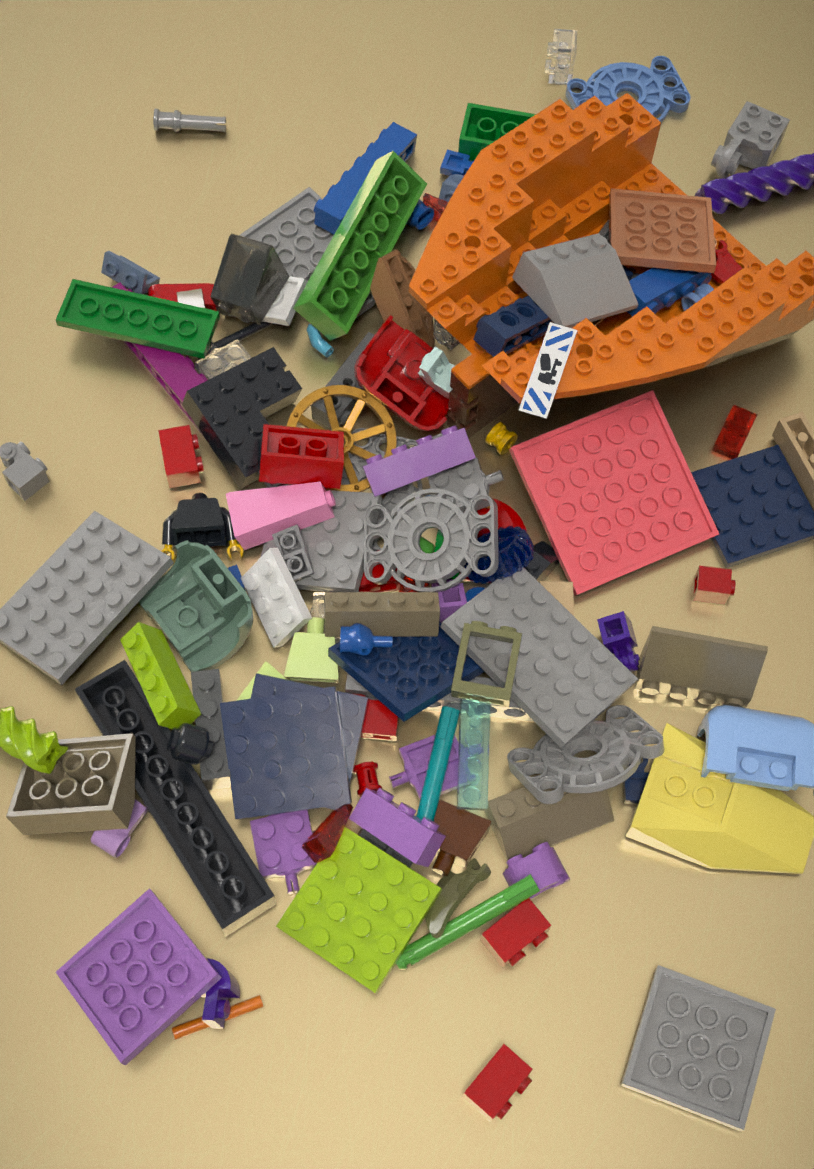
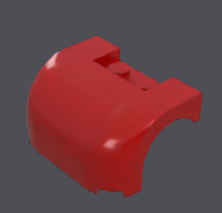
M390 315L357 358L354 367L355 378L367 393L381 402L408 425L422 431L437 429L447 420L445 415L449 410V399L434 390L418 374L421 370L419 367L424 356L430 353L433 348L413 332L400 327L392 320L394 317Z

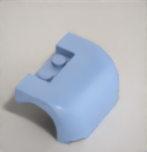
M730 705L716 706L704 716L697 731L698 737H702L703 733L706 732V748L701 777L706 778L709 772L726 774V779H730V782L782 791L797 790L799 786L812 788L814 796V724L802 717Z

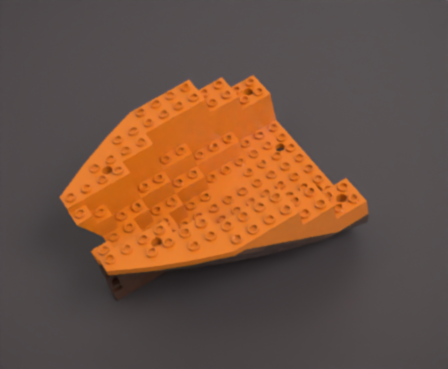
M628 93L608 106L603 104L596 96H593L573 110L559 99L482 149L454 191L428 240L409 284V293L471 353L469 357L451 369L450 387L453 390L449 392L448 409L451 412L447 414V426L452 427L456 425L458 430L465 428L468 438L515 404H521L545 337L543 335L509 354L502 351L495 357L473 340L478 329L476 325L484 315H490L502 306L507 307L517 299L529 296L512 278L523 252L598 234L609 220V194L611 188L686 195L652 164L661 122ZM713 219L714 238L717 241L716 249L719 250L718 244L720 240L725 241L728 246V252L743 269L721 285L711 278L708 285L714 290L685 311L681 303L683 297H681L670 307L665 306L658 310L656 314L646 306L633 317L628 312H623L607 317L597 326L593 325L587 318L572 327V329L577 330L554 399L589 395L657 381L709 367L790 338L814 320V257L805 251L786 266L778 258L766 266ZM624 265L634 274H642L651 269L643 266Z

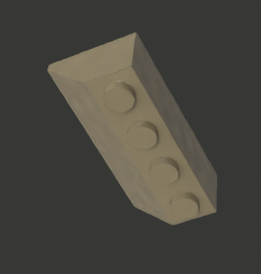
M325 592V637H340L341 626H351L355 623H361L369 627L374 636H438L440 619L438 592Z
M522 787L487 801L485 808L487 818L491 821V827L507 861L519 854H522L523 858L532 854V849L544 842H548L549 846L552 847L614 822L607 789L592 793L564 792L563 798L559 802L544 804L538 801L526 787ZM550 788V789H546V790H544V791H553V790H555V789H554V788Z

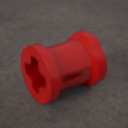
M371 761L355 765L353 773L357 775L359 785L357 790L358 797L361 798L366 788L374 791L382 788L378 783L376 773L378 763Z

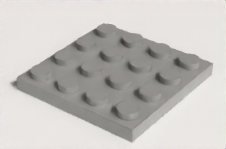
M331 490L336 505L332 507L335 517L301 529L314 574L295 581V584L300 590L358 592L364 572V514L369 506L381 504L382 497L381 495L374 497L373 493ZM376 511L372 516L373 524L377 522L379 511ZM274 540L264 543L261 556L269 548H277Z
M658 965L621 1086L738 1131H744L776 1009Z

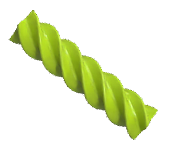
M13 706L0 708V747L9 755L21 759L30 768L42 773H52L57 760L68 750L67 746L59 745L57 733L55 731L39 733L35 719L18 720Z

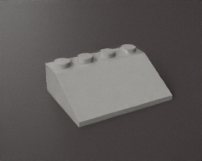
M599 233L523 252L512 277L555 324L568 328L574 327L585 318L593 322L636 309L639 305L616 250Z

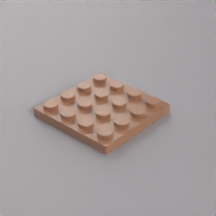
M610 189V245L616 250L622 265L714 273L716 255L711 198Z

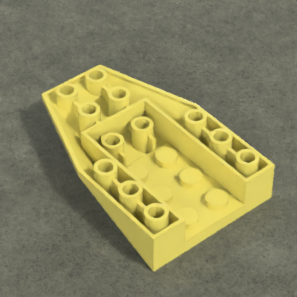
M666 723L661 733L664 741V753L653 759L626 837L709 869L803 874L814 838V816L780 790L730 782V779H726V774L709 772L706 778L701 777L706 743Z

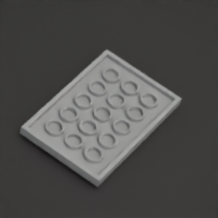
M308 187L237 236L235 244L265 273L303 278L307 283L308 273L316 268L334 234L314 224V206L322 198ZM371 290L357 317L376 304Z
M94 511L0 609V643L62 685L174 562L170 556Z
M519 563L449 616L441 625V628L459 646L464 623L471 624L472 621H481L487 623L488 627L500 629V626H509L522 633L511 699L561 749L638 680L629 669ZM470 636L467 654L501 688H505L513 643Z

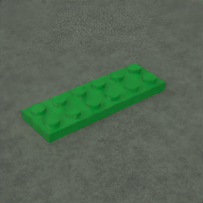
M72 279L56 317L57 326L205 359L220 315L219 311Z

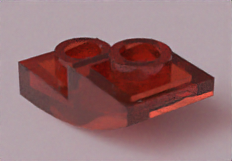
M733 405L712 451L731 459L737 458L758 414Z

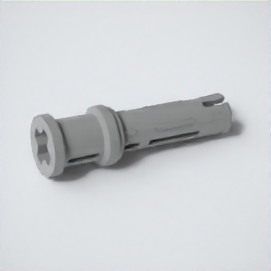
M154 109L153 125L155 131L162 128L173 129L174 132H179L181 129L226 132V125L216 124H225V116L185 115L179 110L161 112L159 109Z

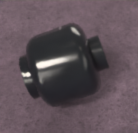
M183 723L178 728L174 727L167 745V750L171 751L173 759L192 765L199 764L204 757L209 758L213 749V741L209 740L208 730L189 723Z

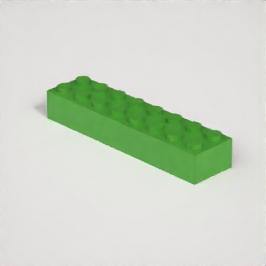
M394 151L374 162L293 308L329 340L349 332L370 292L378 258L392 251L427 186V183Z

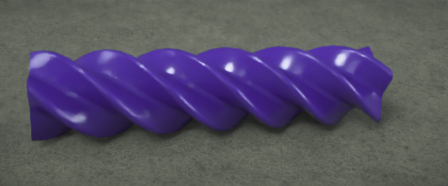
M814 153L800 155L791 160L779 161L770 166L754 168L749 172L736 173L726 179L709 181L701 185L695 196L711 198L712 211L717 214H724L731 204L739 208H745L752 198L766 202L773 192L787 196L794 186L808 190L814 183Z

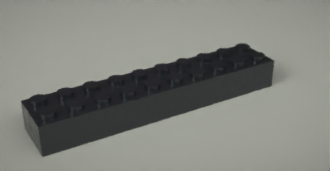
M123 660L75 688L81 703L102 736L134 734L135 790L225 937L277 904L275 895L193 766L173 759L171 751L167 750L171 731L167 727L158 725L143 689L127 662Z

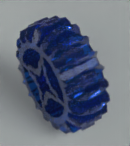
M508 526L507 528L500 527L498 529V569L493 575L488 577L481 576L472 570L468 575L469 580H473L474 583L481 582L486 584L489 581L493 583L497 579L504 580L508 576L512 577L514 573L521 572L522 567L528 566L529 561L534 558L533 554L535 551L533 542L526 530L520 527L513 528V526ZM491 532L483 533L482 536L477 538L480 543L488 541ZM482 556L478 560L479 570H487L490 567L491 558L489 556Z

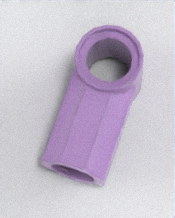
M135 799L128 829L94 831L91 843L114 858H118L128 846L131 839L130 835L147 813V808Z

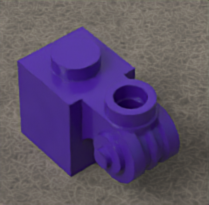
M622 611L597 619L604 646L631 672L638 671L640 657L634 651V647H637L638 644L632 622L626 613Z

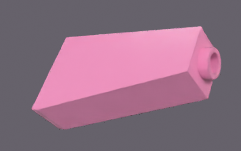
M321 482L226 493L234 536L244 550L274 540L272 534L294 525H298L301 530L335 517L332 508L336 505L331 490L326 491Z

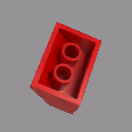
M263 424L259 482L292 485L321 482L325 489H340L344 465V432Z

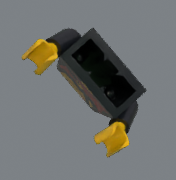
M195 493L192 499L179 501L177 509L172 511L163 522L162 544L164 549L161 552L166 555H172L171 559L174 563L177 556L172 550L173 545L175 547L177 544L187 540L190 543H199L204 546L207 544L209 547L226 546V542L229 541L230 546L227 549L228 560L232 562V551H238L241 560L243 559V548L237 543V539L234 536L230 513L225 507L219 506L218 499L208 498L204 493Z

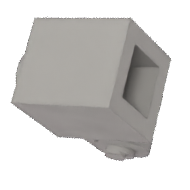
M20 441L18 444L8 442L0 447L1 460L4 466L7 467L2 473L8 486L26 501L49 482L46 475L48 469L39 458L34 460L30 456L31 452L23 442Z

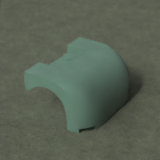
M187 540L175 546L177 558L174 565L152 586L138 603L162 630L180 654L182 661L190 672L215 669L239 651L250 635L253 625V611L251 600L246 591L217 554L207 544L204 546L199 543H190Z

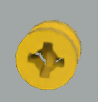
M499 422L490 430L485 442L489 446H495L497 452L500 455H504L515 444L518 435L513 431L509 432L506 429V425Z

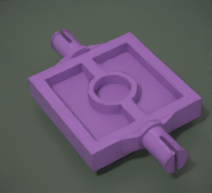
M435 735L399 748V754L404 763V772L389 776L392 788L409 782L415 789L420 801ZM454 735L441 795L474 783L468 759L484 753L480 742L463 748Z
M308 809L271 814L267 817L250 821L259 872L264 879L273 877L285 878L287 893L294 894L293 887L295 893H298L300 889L297 875L306 869L314 868L318 863Z

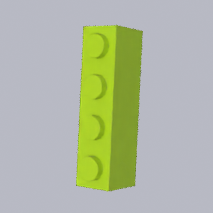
M138 622L120 641L158 725L173 729L174 727L178 728L183 723L191 724L201 715V712L162 630Z

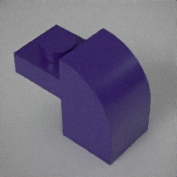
M207 958L222 978L201 996L205 997L202 1021L211 1028L224 1029L225 1019L229 1017L230 1013L228 998H240V988L236 978L220 962Z

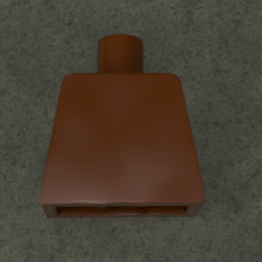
M440 799L434 822L439 825L437 830L446 837L436 853L437 858L432 870L442 876H448L453 863L466 867L488 834L491 821Z

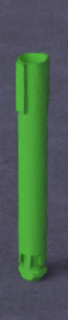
M531 874L449 921L441 937L433 938L431 933H428L409 944L396 963L398 968L406 970L408 968L407 965L418 963L540 892Z

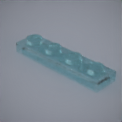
M461 698L457 809L486 811L488 809L490 704Z

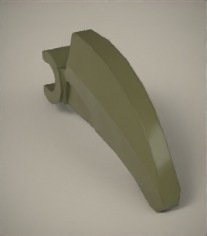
M474 858L467 864V870L459 874L450 871L448 876H443L439 880L437 886L442 891L425 917L427 928L433 938L441 937L450 917L465 896L477 883L486 880L490 876L491 870L486 863L481 867L477 859Z

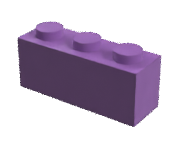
M366 788L349 819L413 863L429 867L446 837L437 830L439 825L426 817L422 820L415 816L416 810L403 802L398 805L392 801L394 795L382 788H379L378 791Z

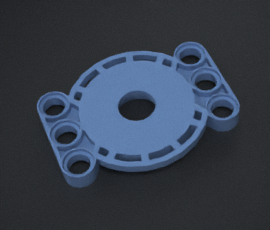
M666 56L654 57L650 68L627 62L609 64L594 72L587 82L579 78L571 79L567 83L566 97L572 109H575L593 96H596L603 104L608 106L618 99V93L622 91L633 92L638 97L637 102L655 118L658 114H662L657 118L661 123L668 115L669 109L676 113L685 112L688 109L691 98L674 65ZM663 65L666 67V69L658 70L655 66ZM670 81L676 86L668 87L664 83ZM575 87L580 88L582 92L574 93L571 89ZM674 99H683L685 103L678 104L674 101Z

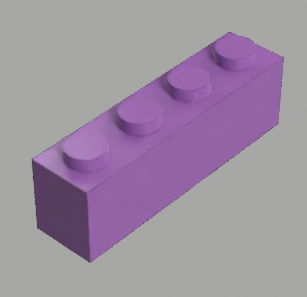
M454 425L441 430L443 436L432 439V436L428 435L416 440L417 446L410 449L405 444L392 449L393 455L382 458L381 454L366 459L368 465L362 468L374 497L476 458L465 428L458 430L457 426Z

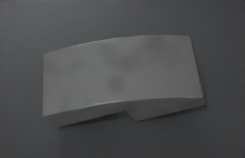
M298 525L272 534L275 545L279 549L294 582L314 574L311 559Z

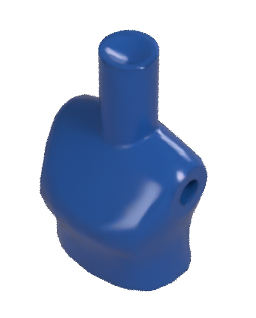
M419 199L406 225L416 227L419 230L425 228L434 218V209L426 206Z
M361 623L341 626L340 653L352 652L363 656L370 654L373 647L392 648L393 636H374L372 630Z

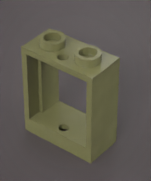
M472 621L471 624L464 623L451 688L452 697L509 707L522 633L509 626H500V629L488 627L487 623L481 621ZM470 636L513 643L505 688L462 681Z

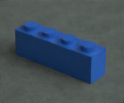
M651 268L629 280L639 305L636 309L626 312L633 317L647 306L656 314L658 310L665 306L670 307L676 300L694 291L701 284H708L712 278L711 273Z

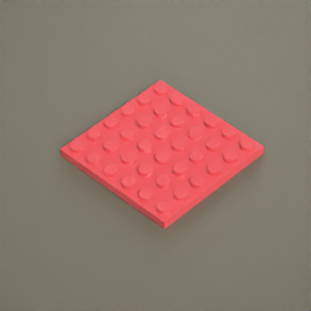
M653 390L512 446L509 449L568 582H573L574 596L719 535Z

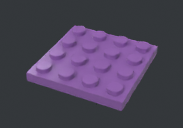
M150 888L56 971V974L117 1059L125 1066L222 978Z

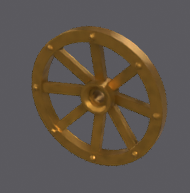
M331 385L317 389L305 396L297 404L289 417L287 426L296 427L297 423L306 428L326 430L302 415L311 405L323 399L331 430L344 432L343 466L350 483L349 485H341L340 489L331 488L326 489V491L363 492L370 488L367 478L358 482L348 453L365 460L376 456L367 450L353 445V443L385 433L386 450L384 458L393 455L391 450L396 448V431L392 418L381 402L362 389L347 385ZM340 396L358 400L343 428L339 427L331 397ZM367 405L375 412L382 424L352 434L350 431L363 406Z

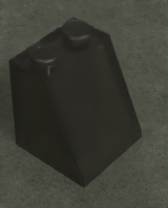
M231 233L210 297L216 305V310L222 315H232L246 323L261 324L290 276L273 245Z

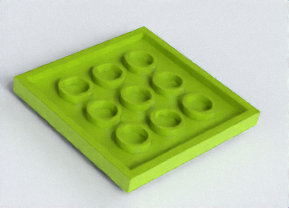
M342 825L276 927L377 994L442 889Z

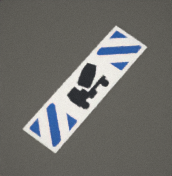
M549 323L519 411L547 419L577 330Z

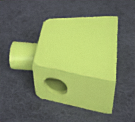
M312 617L307 624V633H294L284 677L287 680L339 683L338 664L328 657V648L335 645L336 641L335 637H325V619Z

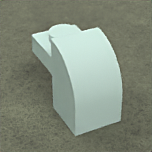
M435 346L430 353L424 356L419 367L421 370L418 374L434 390L449 399V392L453 390L450 387L451 369L454 365L448 361L445 353Z

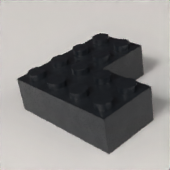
M274 347L187 390L182 403L239 489L259 479L263 424L269 425L265 418L296 402L302 390V387L291 371H284L287 365Z

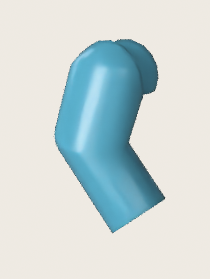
M308 324L307 333L311 345L326 358L330 357L334 352V348L322 339L319 330L312 324Z

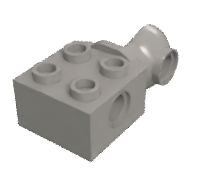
M747 101L730 127L724 146L720 145L712 159L711 166L716 168L719 178L726 179L728 174L733 175L739 164L752 169L767 166L784 138L790 119Z

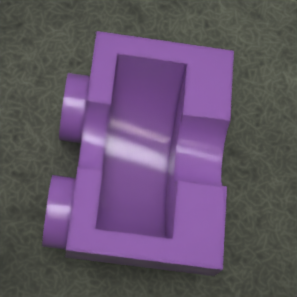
M548 842L539 844L532 849V854L524 858L522 854L512 857L506 862L508 868L503 872L508 886L531 874L540 892L531 896L530 899L537 897L548 889H554L570 881V877L554 847H550Z

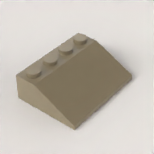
M652 626L640 654L639 670L636 676L638 680L636 681L635 689L642 690L643 693L650 695L658 693L667 694L677 700L694 699L705 705L716 703L746 708L753 697L767 655L768 646Z
M133 733L58 739L59 745L67 746L68 750L57 760L50 774L36 771L23 762L6 815L7 819L23 835L128 829L135 803V736Z

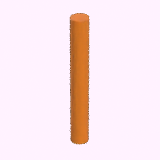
M260 995L230 1006L229 1017L225 1021L264 1007ZM202 1017L172 1027V1032L176 1040L210 1026L202 1021Z

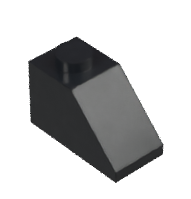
M541 541L530 546L512 567L519 563L540 583L557 567L559 560L553 547Z

